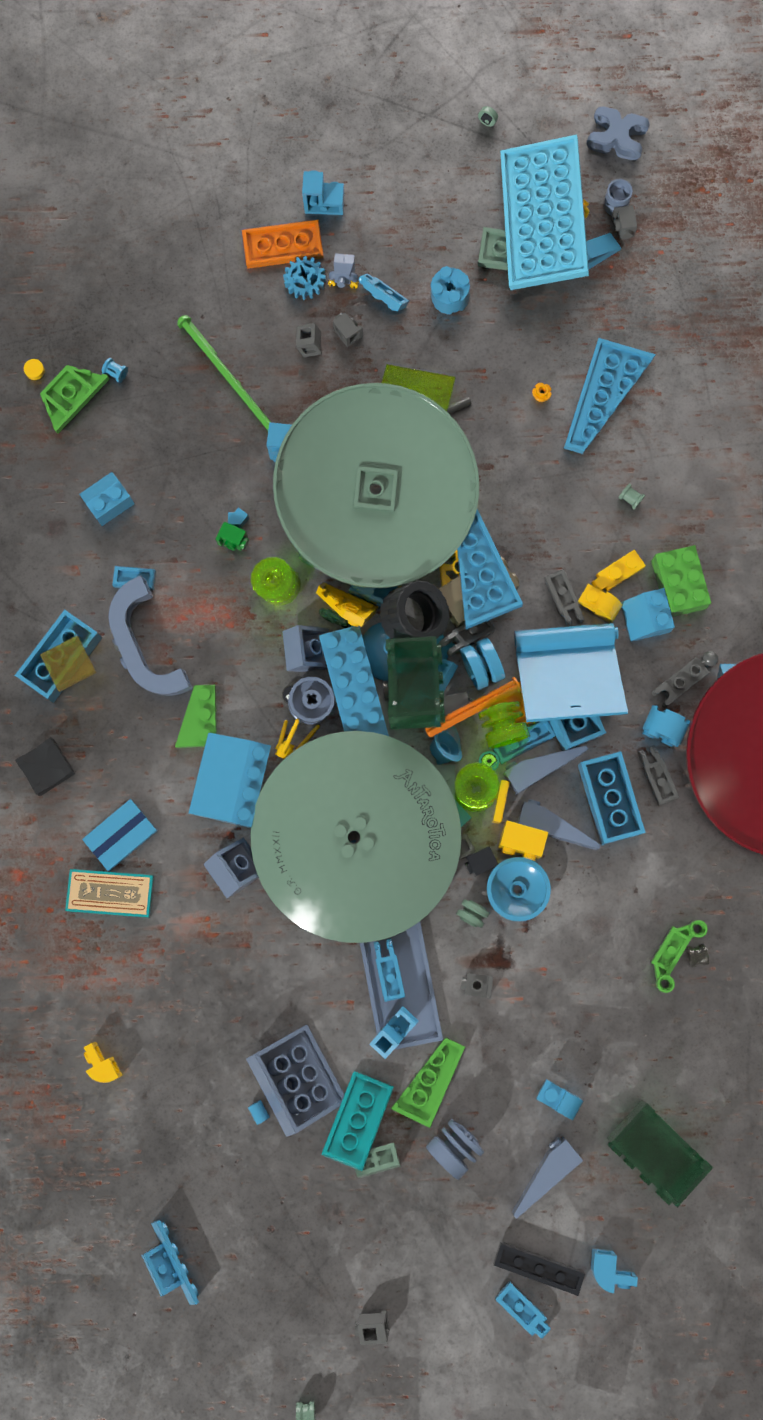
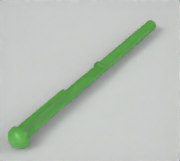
M187 315L179 317L178 327L185 328L264 427L269 430V423L271 421L244 390L239 380L235 379L217 357L216 351L194 326L191 318Z

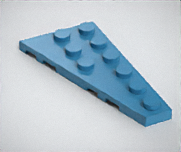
M598 338L564 449L581 454L586 451L656 354Z
M477 509L470 530L457 549L466 629L523 606V602Z

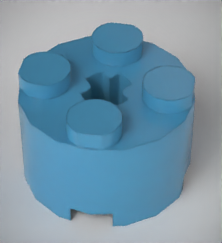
M448 266L441 268L431 281V299L434 307L445 314L464 310L470 298L468 276L456 268Z
M652 705L643 725L642 734L652 739L654 737L661 738V743L670 747L681 745L691 721L685 720L684 716L668 709L663 712L659 711L658 706Z

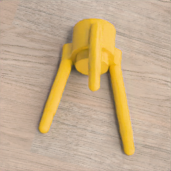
M299 719L295 720L286 741L283 740L288 720H284L279 741L275 748L277 750L275 755L285 759L295 751L293 750L295 746L290 744L299 724ZM316 725L296 749L306 744L320 728V725Z

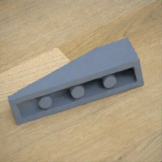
M582 746L523 760L518 764L514 761L505 767L506 771L503 775L517 795L582 755L588 748L587 746Z
M529 799L528 802L524 801L522 803L518 824L547 831L548 837L594 850L600 849L599 843L547 808L540 806V802Z
M558 1137L549 1144L550 1149L544 1155L512 1210L516 1219L583 1161L564 1137L561 1139Z

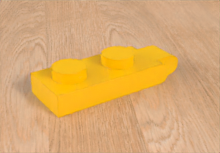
M633 550L595 575L597 579L592 581L591 584L601 591L605 589L608 592L644 569L646 565L637 552Z

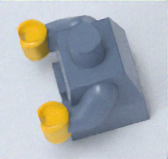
M335 253L334 271L329 272V286L331 284L335 286L337 283V286L340 288L345 287V284H350L351 288L353 286L358 288L359 280L358 275L355 273V255Z

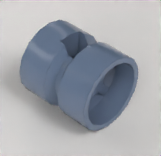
M616 179L608 185L603 205L609 215L612 216L613 209L616 207L629 206L633 190L628 181Z

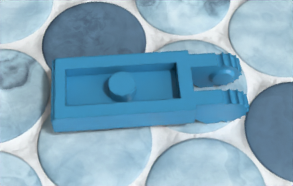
M391 938L387 939L386 942L390 956L384 958L381 956L379 942H374L377 956L376 964L384 1002L405 997L397 955L394 953Z

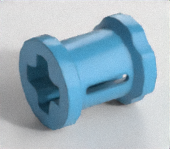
M108 358L102 367V374H108L116 378V381L119 383L126 378L128 373V367L120 366L112 358Z

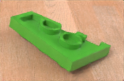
M194 685L175 748L205 747L208 733L217 734L215 685Z

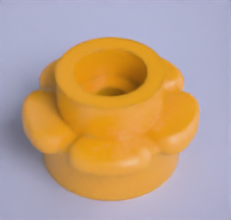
M538 383L533 388L532 394L537 401L545 402L552 395L551 387L548 384Z

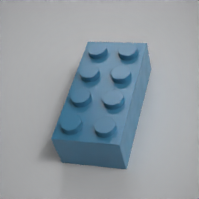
M64 609L15 676L54 703L101 641L102 637Z
M622 752L580 762L578 768L601 845L646 833Z

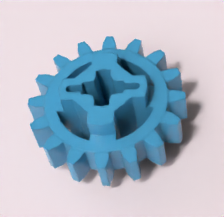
M304 256L302 261L297 257L296 263L290 261V268L285 267L286 274H283L285 288H288L289 294L295 292V298L302 295L303 300H305L306 296L309 295L312 299L313 293L319 295V288L324 289L323 282H326L325 269L321 268L320 262L315 264L313 257L310 261L307 260L306 256Z

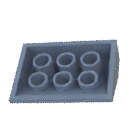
M308 1025L299 1028L246 1058L286 1137L298 1133L341 1105L344 1093Z

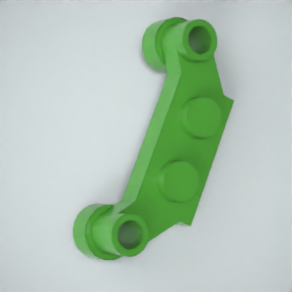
M695 920L683 927H671L650 962L654 965L656 986L659 991L668 993L674 989L675 982L670 977V974L693 937L699 938L706 935L708 928L705 922ZM695 925H697L699 928V931L697 933L694 931ZM663 980L667 983L664 988L661 986Z

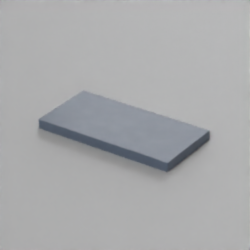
M418 922L404 932L378 941L381 946V956L384 958L390 956L386 944L387 939L391 938L403 983L404 998L384 1002L374 942L377 941L360 943L376 1033L378 1034L404 1006L419 1021L394 1050L442 1041L443 1036L421 923Z

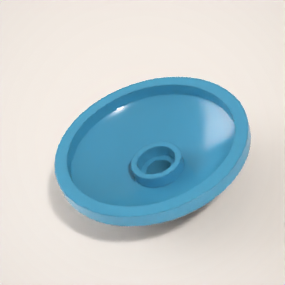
M381 622L370 627L362 637L374 678L382 681H397L405 678L415 669L420 657V645L411 648L399 646L386 635ZM387 645L393 646L392 651H387L385 648Z
M523 857L506 859L493 869L488 878L487 896L489 902L499 915L508 920H530L539 915L549 902L551 894L549 878L544 869L533 860ZM515 886L521 887V892L519 894H516L514 892Z

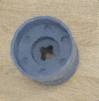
M451 1119L448 1125L452 1128L453 1132L451 1133L445 1127L442 1128V1132L447 1139L443 1141L435 1136L426 1145V1148L446 1171L457 1180H460L469 1170L463 1160L467 1158L475 1163L477 1159L471 1151L473 1150L479 1156H482L484 1151L480 1147L478 1140L463 1125Z

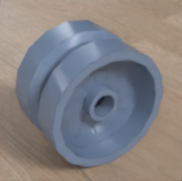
M318 677L300 679L293 685L288 696L290 714L295 719H299V722L303 724L314 725L322 722L328 717L334 706L332 688L326 681ZM308 698H312L314 704L309 705L307 703Z

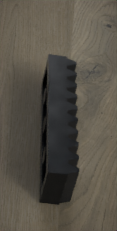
M500 1242L493 1263L496 1267L579 1296L585 1273L580 1269L566 1266L564 1263H558L547 1257H541L539 1254H533L530 1251H525L514 1245H508L505 1242Z

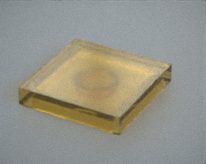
M78 636L40 654L59 692L97 673Z

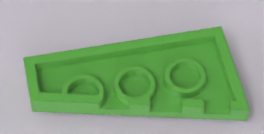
M445 1038L391 1109L431 1128L465 1050V1046Z

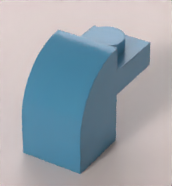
M402 1006L369 1045L386 1059L419 1020Z
M547 1079L536 1096L537 1100L571 1120H574L584 1102L581 1098Z
M592 1249L591 1270L597 1283L604 1290L614 1293L615 1284L622 1289H631V1286L637 1287L638 1277L634 1272L616 1270L617 1255L614 1251Z

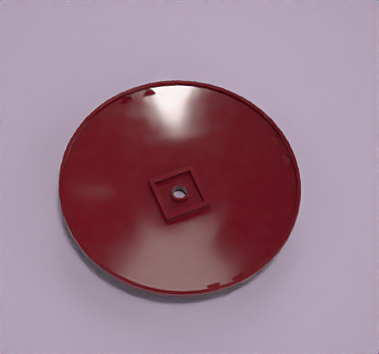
M763 653L739 662L727 670L703 696L690 724L686 760L689 780L694 795L706 816L728 838L762 855Z

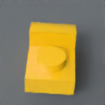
M590 584L586 586L578 600L579 604L595 612L594 615L608 623H613L622 608V603L609 592L604 593Z
M96 1042L84 1047L86 1051L84 1052L85 1059L89 1064L92 1063L93 1065L92 1068L86 1070V1073L93 1080L106 1083L123 1076L114 1057L105 1060Z

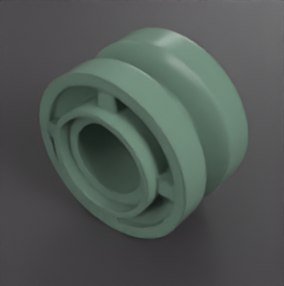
M464 899L461 903L464 909H458L456 915L460 917L459 919L473 927L483 928L484 922L482 918H488L490 913L483 906Z

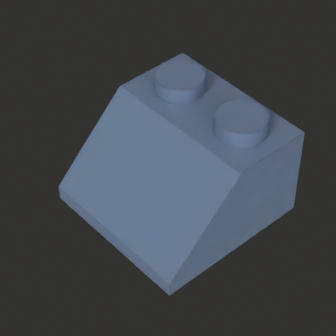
M297 625L282 631L287 671L307 672L328 669L319 635L329 633V628Z
M244 837L219 850L203 864L226 898L238 893L259 878L253 862L251 847Z

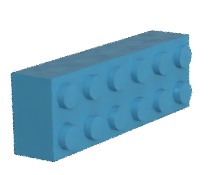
M352 626L319 635L344 731H365L389 736L360 626Z

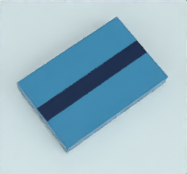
M130 799L82 840L106 870L111 871L155 834L157 829L133 800Z

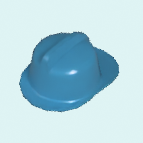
M454 725L436 734L430 744V751L436 759L437 765H443L451 761L457 762L462 758L460 737Z

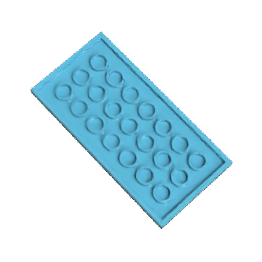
M577 135L501 150L510 290L589 276Z

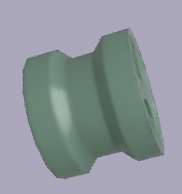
M310 1401L308 1404L297 1402L296 1420H316L315 1401Z

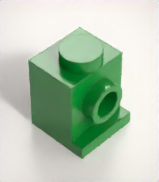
M225 521L215 539L219 546H222L224 543L225 547L233 551L235 549L245 550L249 542L245 530Z

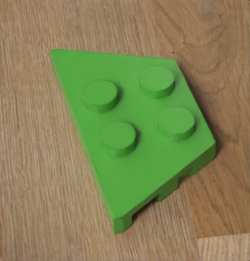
M66 365L40 393L56 433L59 434L110 380L106 374L99 375L92 373L90 370H79L76 367Z

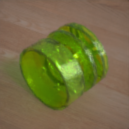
M268 557L261 560L255 565L251 573L253 590L261 598L273 605L283 606L291 603L300 591L301 581L298 573L286 561L278 557ZM273 576L277 577L276 579H274V583L270 582L271 580H273Z
M519 701L499 703L478 714L479 720H488L482 723L481 727L484 729L492 728V731L484 736L488 749L504 747L530 737L527 723H516V720L524 715L522 711L514 712L521 708Z
M477 762L467 764L460 769L455 779V797L461 807L471 812H481L494 804L499 789V780L495 771L490 766ZM477 786H479L480 793L478 791L473 793V787L476 788Z

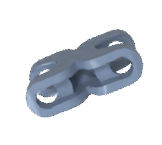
M608 107L597 108L594 120L596 124L604 127L606 131L592 132L587 138V147L600 153H608L612 148H615L616 155L620 158L629 160L639 159L642 154V146L640 143L632 140L630 136L644 135L649 129V120L632 113L627 114L621 119L620 112L616 109Z

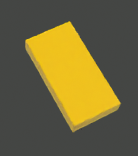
M500 781L492 823L500 824L502 822L509 781Z

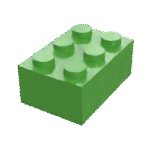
M693 545L655 554L651 560L658 588L665 589L672 617L707 609L711 604L696 546Z

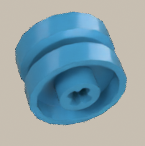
M487 637L477 641V651L471 645L460 649L465 669L478 691L488 687V677L494 683L505 679V672L499 656Z

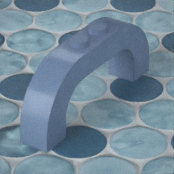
M140 575L125 583L117 591L111 602L109 625L114 637L112 639L113 645L122 655L120 658L124 669H128L132 678L141 687L164 696L185 693L193 689L186 671L180 668L166 675L154 674L149 669L131 628L130 618L135 607L153 598L146 579Z

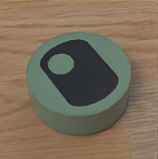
M484 106L480 110L478 118L484 125L491 127L498 120V114L493 108Z

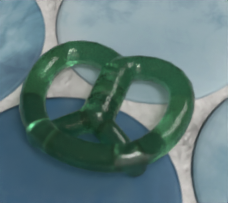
M328 608L319 609L320 616L325 620L343 628L352 627L347 622L348 620L342 618L336 611Z

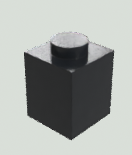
M490 846L467 856V862L464 863L468 873H473L475 877L498 865Z

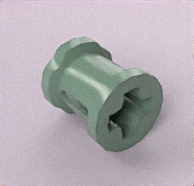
M629 483L618 498L627 501L635 510L646 495L638 493Z

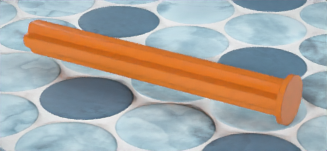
M513 677L512 681L425 726L427 735L433 737L517 691L519 693L522 692L520 684Z

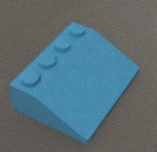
M208 733L188 814L247 828L252 827L255 805L260 794L271 745Z

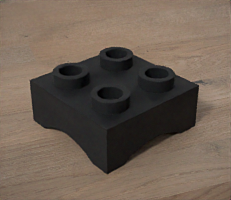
M51 737L32 751L15 760L38 796H42L76 774L56 741Z

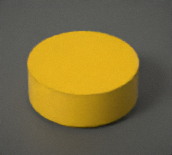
M30 359L24 365V372L29 379L38 380L43 377L45 368L39 360Z

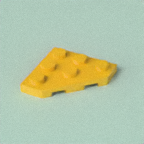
M325 582L320 584L316 591V594L342 618L348 620L347 622L355 627H362L376 614L378 606Z

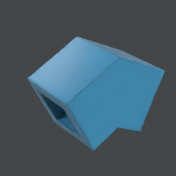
M239 507L235 512H228V523L238 528H242L250 519L249 515Z

